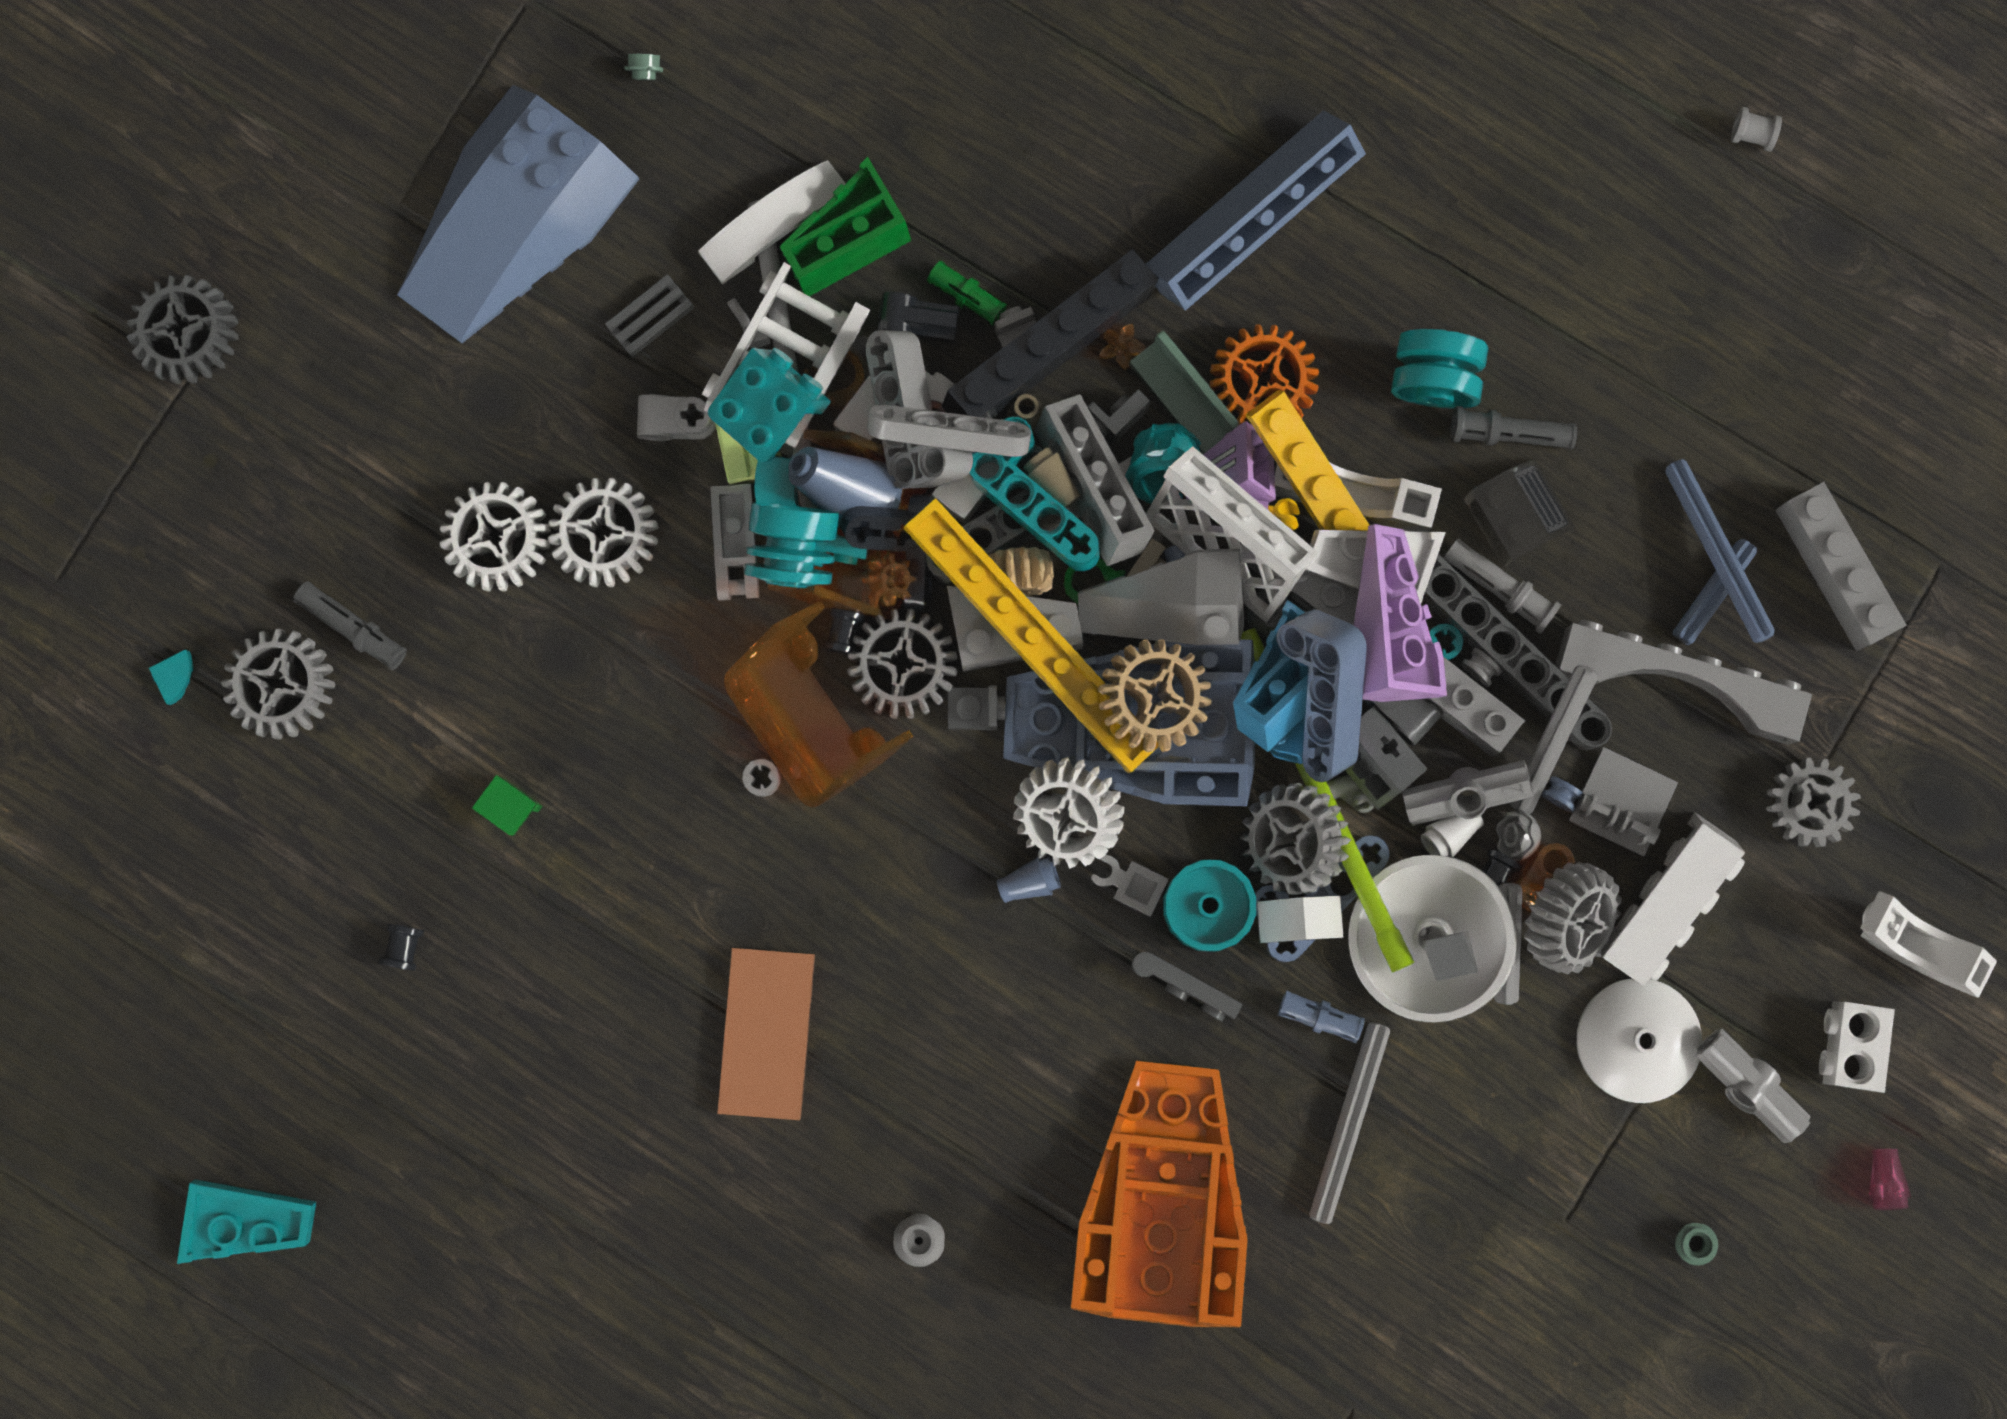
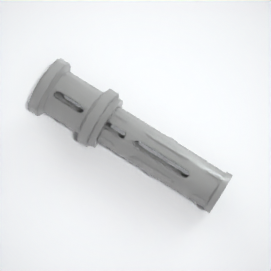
M1459 538L1443 558L1506 603L1504 607L1507 608L1509 613L1513 614L1516 612L1535 625V631L1539 634L1542 633L1561 607L1559 602L1551 603L1534 591L1532 583L1529 581L1525 582L1524 580L1520 583L1484 556L1471 549Z

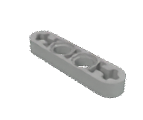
M892 405L872 407L869 410L867 425L868 433L878 439L1013 457L1023 456L1028 453L1031 438L1030 428L1018 422Z

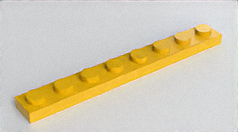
M936 498L905 525L903 529L1128 774L1159 747L1156 742L1154 751L1149 753L1144 750V739L1141 740L1137 747L1131 748L1129 747V739L1131 737L1129 732L1120 739L1115 737L1116 731L1121 727L1120 724L1116 722L1107 726L1104 721L1113 715L1111 709L1100 710L1099 708L1101 702L1110 699V696L1102 695L1098 692L1099 686L1106 683Z

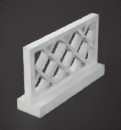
M1192 446L1169 466L1163 476L1166 480L1146 515L1151 525L1185 554L1196 550H1203L1195 543L1193 535H1203L1207 550L1219 549L1215 536L1226 537L1230 549H1240L1243 603L1267 623L1275 615L1303 572L1313 563L1319 553ZM1178 490L1181 491L1190 500L1181 499ZM1161 508L1172 509L1176 523H1171L1159 513ZM1185 510H1195L1199 525L1188 523ZM1209 516L1221 526H1212ZM1240 542L1252 553L1243 552ZM1247 563H1257L1262 578L1251 577ZM1272 570H1274L1283 579H1274ZM1255 588L1266 590L1270 602L1269 605L1257 596Z

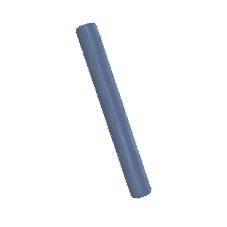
M1681 459L1671 463L1666 467V475L1749 635L1755 643L1771 638L1774 635L1775 629L1687 461Z

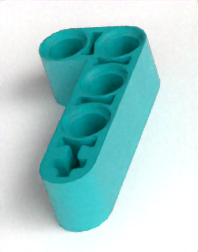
M1009 417L1004 419L1006 421H1013L1024 424L1031 430V426L1028 424V422L1020 417ZM1032 430L1028 453L1023 456L1013 457L973 452V465L969 473L973 484L979 491L1070 568L1076 571H1086L1097 564L1100 558V547L1095 533L1020 470L1022 465L1031 457L1035 448ZM990 462L999 466L998 472L991 478H982L977 474L978 469L984 463ZM1022 488L1029 491L1030 496L1028 500L1019 505L1009 502L1008 496L1015 489ZM1052 514L1061 519L1060 525L1055 530L1045 531L1039 527V522L1045 515ZM1069 531L1071 539L1078 545L1083 546L1087 542L1089 550L1087 555L1082 552L1077 553L1076 556L1074 555L1073 545L1066 539Z

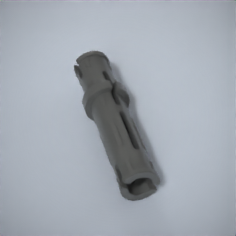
M309 581L302 584L296 591L293 603L307 610L320 621L346 637L353 643V648L360 653L367 652L390 670L396 669L405 658L407 649L380 632L378 625L372 621L367 623Z

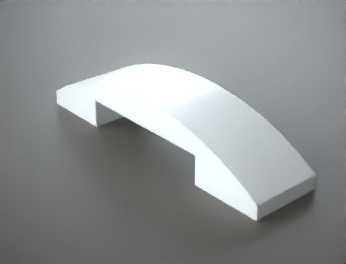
M828 160L789 180L752 205L719 231L698 252L723 285L754 263L757 255L800 226L814 211L818 213L834 196L833 191L840 184L845 185V182Z

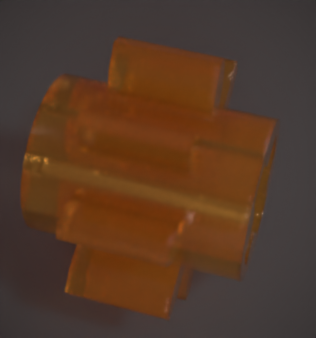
M893 553L884 555L883 565L877 560L869 561L868 565L872 571L869 577L862 579V582L869 583V587L872 590L868 598L876 599L884 596L885 606L895 604V594L901 599H909L911 595L907 588L910 583L917 581L916 577L910 576L907 569L910 561L895 563ZM886 573H892L893 577L890 579V583L893 587L886 586L889 579Z

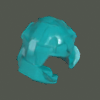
M1179 423L1152 424V427L1141 431L1135 437L1133 443L1134 452L1125 477L1138 498L1152 504L1166 480L1163 476L1169 466L1192 446L1200 452V440L1187 430L1185 426ZM1179 493L1180 498L1183 499V494Z

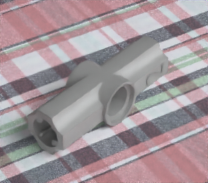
M1525 760L1481 771L1471 767H1464L1456 770L1448 779L1403 790L1406 811L1412 826L1456 815L1464 819H1474L1481 816L1486 811V808L1534 797ZM1465 790H1472L1476 792L1471 796H1464L1460 794Z
M1723 1029L1715 1030L1700 1043L1696 1049L1697 1053L1695 1056L1727 1087L1725 1094L1737 1108L1757 1116L1783 1143L1792 1142L1806 1130L1810 1124L1809 1119L1811 1116L1779 1085L1781 1078L1774 1068L1760 1059L1751 1058Z

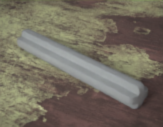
M1577 665L1574 668L1527 766L1534 797L1510 802L1511 807L1515 810H1523L1528 814L1534 811L1597 681L1598 673L1590 667Z

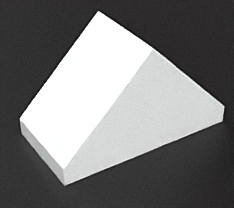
M1340 896L1300 897L1257 902L1260 943L1343 938Z

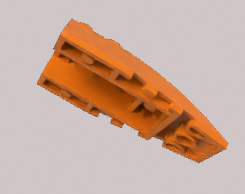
M1136 1061L1079 1221L1071 1309L1108 1318L1188 1327H1241L1248 1240L1243 1222L1239 1187L1237 1186L1219 1069Z

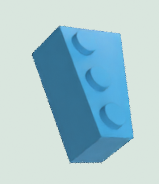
M1289 600L1286 601L1282 609L1283 615L1275 630H1271L1266 639L1267 645L1258 662H1254L1233 702L1237 729L1267 752L1298 724L1306 714L1309 666L1286 656L1277 642L1278 629L1283 624L1305 613Z

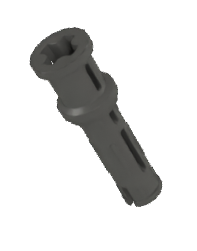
M1455 406L1451 417L1450 440L1456 443L1460 439L1484 441L1485 446H1493L1498 441L1574 449L1577 439L1576 423L1569 424L1502 417L1500 412L1490 409L1487 413L1464 411L1463 406Z

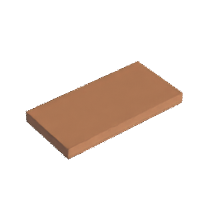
M732 948L717 1114L801 1120L815 954Z

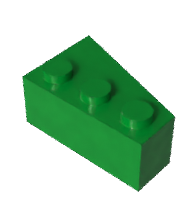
M868 157L859 165L860 170L845 185L840 184L833 191L834 196L819 212L814 211L780 246L786 263L791 266V273L802 292L808 296L819 292L911 241L904 217Z

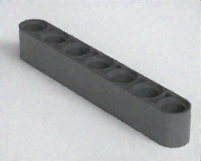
M1438 554L1422 601L1446 624L1455 626L1460 631L1463 640L1472 649L1478 648L1490 656L1501 668L1502 673L1500 676L1549 722L1555 710L1551 704V695L1553 692L1563 693L1569 679ZM1440 578L1448 582L1451 588L1449 597H1439L1433 592L1431 586L1433 579ZM1463 607H1473L1478 611L1480 615L1479 625L1470 626L1463 621L1461 616ZM1494 635H1501L1508 640L1510 646L1508 654L1501 655L1493 650L1491 639ZM1529 663L1537 668L1539 672L1537 683H1528L1523 679L1521 675L1523 664ZM1588 698L1567 741L1577 749L1584 751L1600 747L1611 737V721ZM1584 720L1591 721L1597 726L1598 737L1595 741H1589L1583 737L1581 724Z

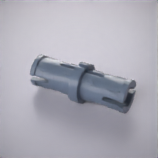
M1285 991L1278 1010V1016L1310 1026L1313 1032L1320 1034L1324 1031L1353 1043H1357L1365 1018L1330 1007L1331 1003L1324 1000L1321 1003L1311 1001L1289 991Z

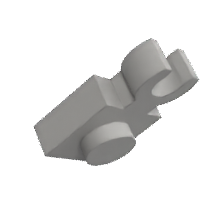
M1105 855L1101 858L1102 862L1111 866L1112 874L1108 878H1100L1093 874L1091 880L1101 887L1111 885L1118 887L1113 899L1150 917L1169 879L1131 861L1127 871L1120 869L1119 863L1112 856Z

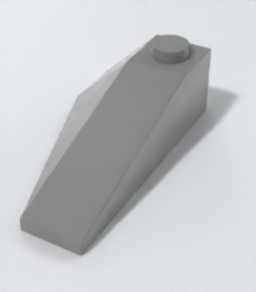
M1240 549L1196 550L1185 554L1183 558L1165 564L1159 563L1128 577L1121 576L1079 591L1078 606L1081 632L1157 641L1163 639L1166 642L1194 645L1239 644L1244 629Z

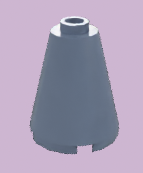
M814 447L801 449L792 456L789 462L788 475L790 482L819 509L838 512V527L840 529L843 515L853 507L870 506L898 509L901 502L902 489L894 486L893 482H896L893 475H889L885 462ZM861 521L860 527L853 529L855 533H860L862 527H868L866 521Z

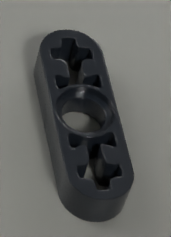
M912 494L909 500L908 511L915 517L935 499L934 495ZM918 544L906 551L905 611L913 609L914 612L927 613L931 604L933 575L926 563V553Z

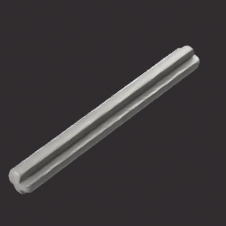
M1374 1022L1369 1023L1309 1213L1310 1218L1324 1224L1332 1222L1390 1035V1029L1387 1026Z

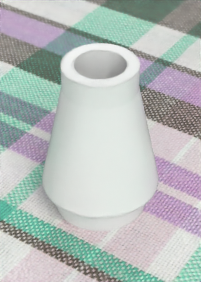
M1457 815L1443 818L1426 826V832L1421 835V841L1430 855L1453 858L1472 835L1484 825L1481 816L1474 819H1464Z

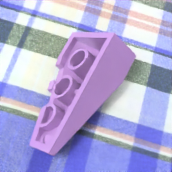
M1377 524L1368 526L1354 626L1364 635L1367 646L1363 700L1388 702L1447 696L1443 652L1440 643H1433L1426 619L1431 618L1428 605L1421 606L1414 584L1417 583L1419 576L1403 529Z

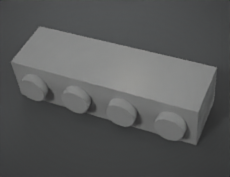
M1824 482L1775 509L1856 651L1907 626Z

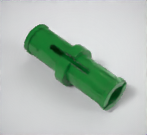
M939 261L928 276L927 282L955 299V305L961 309L967 307L988 321L992 326H994L996 321L1000 320L999 315L1007 309L1008 304L1001 302L980 288V282L974 278L968 280L947 266L943 261Z

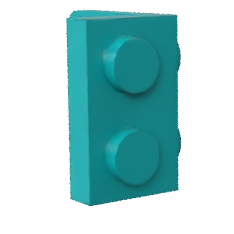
M752 348L708 408V416L760 462H770L805 414H822L831 403L821 393L824 389L823 386L807 374L801 376L791 367L794 363L793 360L777 348L772 350Z

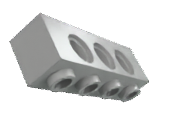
M1081 394L1045 406L1034 431L1044 449L1049 447L1054 454L1059 453L1076 489L1081 494L1073 504L1084 524L1097 536L1100 554L1104 562L1109 566L1142 554L1155 530Z

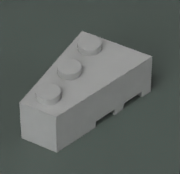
M947 586L963 672L1024 661L957 587ZM1027 597L1075 651L1083 650L1084 642L1076 603Z

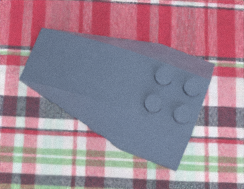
M512 85L464 146L397 295L460 343H463L503 312V308L518 296L522 297L532 289L531 285L549 271L552 273L564 263L563 260L577 249L581 250L589 244L639 181V177L601 141L537 94Z
M1240 640L1239 644L1194 645L1165 641L1167 653L1173 645L1179 644L1181 645L1179 658L1182 659L1189 653L1194 654V661L1189 664L1192 670L1199 666L1205 668V672L1198 676L1197 679L1199 683L1204 681L1210 682V689L1200 692V696L1211 699V705L1203 708L1198 707V709L1204 712L1208 718L1203 723L1194 722L1199 733L1193 737L1185 734L1186 744L1178 747L1171 740V749L1169 751L1162 752L1158 747L1129 774L1034 671L1007 677L1003 758L1031 767L1039 766L1042 769L1043 765L1052 759L1058 765L1062 758L1068 757L1073 767L1079 760L1084 759L1085 770L1090 772L1094 767L1099 766L1098 778L1104 780L1105 778L1112 777V784L1109 789L1162 804L1247 806L1255 769V742L1237 729L1233 702L1255 662L1253 640ZM1124 650L1100 657L1085 658L1084 661L1106 684H1112L1102 676V673L1107 668L1116 670L1111 659L1115 655L1125 658ZM1152 663L1135 666L1128 676L1134 679L1141 677L1146 680H1152L1154 674L1159 672L1161 665ZM1174 674L1172 680L1173 690L1180 697L1184 698L1183 702L1185 703L1183 686ZM1159 684L1150 691H1147L1152 695L1151 708L1162 700L1157 696ZM1124 689L1126 705L1136 716L1138 711L1137 702L1133 697L1126 694L1127 690ZM1159 711L1148 727L1155 729L1170 728L1179 720L1181 715L1174 712L1168 714Z

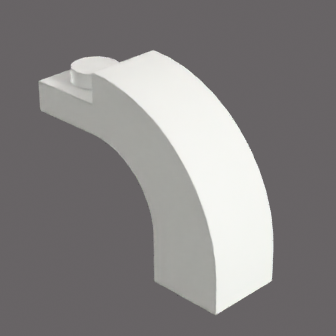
M1881 891L1878 892L1874 902H1871L1864 911L1863 923L1860 928L1863 930L1861 937L1867 942L1916 971L1979 998L1997 962L1983 947L1954 937L1929 925L1908 911L1894 896Z

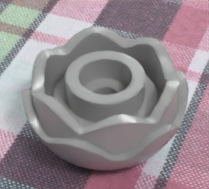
M1523 810L1507 812L1504 819L1497 824L1496 832L1499 837L1497 848L1502 854L1514 861L1525 860L1539 847L1541 841L1540 827L1534 817Z
M921 1213L911 1215L902 1220L895 1229L893 1241L895 1252L902 1261L911 1266H927L935 1262L943 1253L945 1233L941 1224L930 1216ZM917 1237H921L923 1239V1243L918 1245L916 1244L915 1239Z

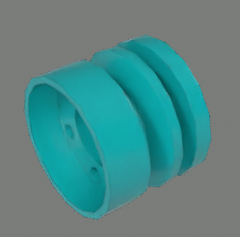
M751 503L748 530L766 536L767 539L765 545L746 547L747 554L764 557V563H745L744 574L756 577L768 584L786 587L807 588L819 584H831L833 573L814 569L815 563H834V556L818 551L816 547L817 542L836 540L839 513L800 506Z

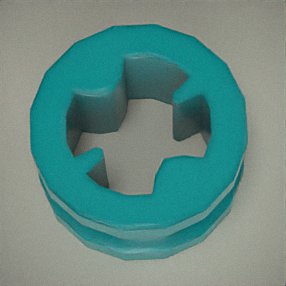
M1439 624L1429 631L1433 643L1438 641L1434 635L1440 632L1441 637H1444L1446 634L1452 637L1453 641L1449 644L1452 651L1446 654L1445 649L1442 650L1443 657L1448 661L1455 658L1462 650L1463 637L1455 626Z

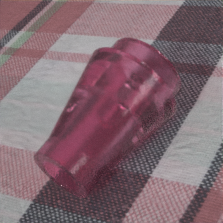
M1898 1149L1872 1150L1873 1163L1868 1199L1873 1200V1209H1908V1199L1912 1198L1899 1159Z

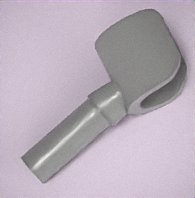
M733 298L728 301L727 305L740 322V326L745 333L750 320L737 300ZM757 331L749 346L751 348H759L771 342L768 336Z

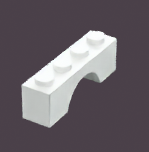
M1276 463L1274 469L1276 496L1290 498L1302 503ZM1330 463L1367 521L1403 529L1407 532H1429L1432 528L1441 488L1404 478L1385 479L1367 476Z

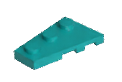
M195 1179L189 1183L177 1264L211 1257L217 1259L229 1257L233 1254L254 1251L260 1253L306 1246L311 1239L316 1202Z

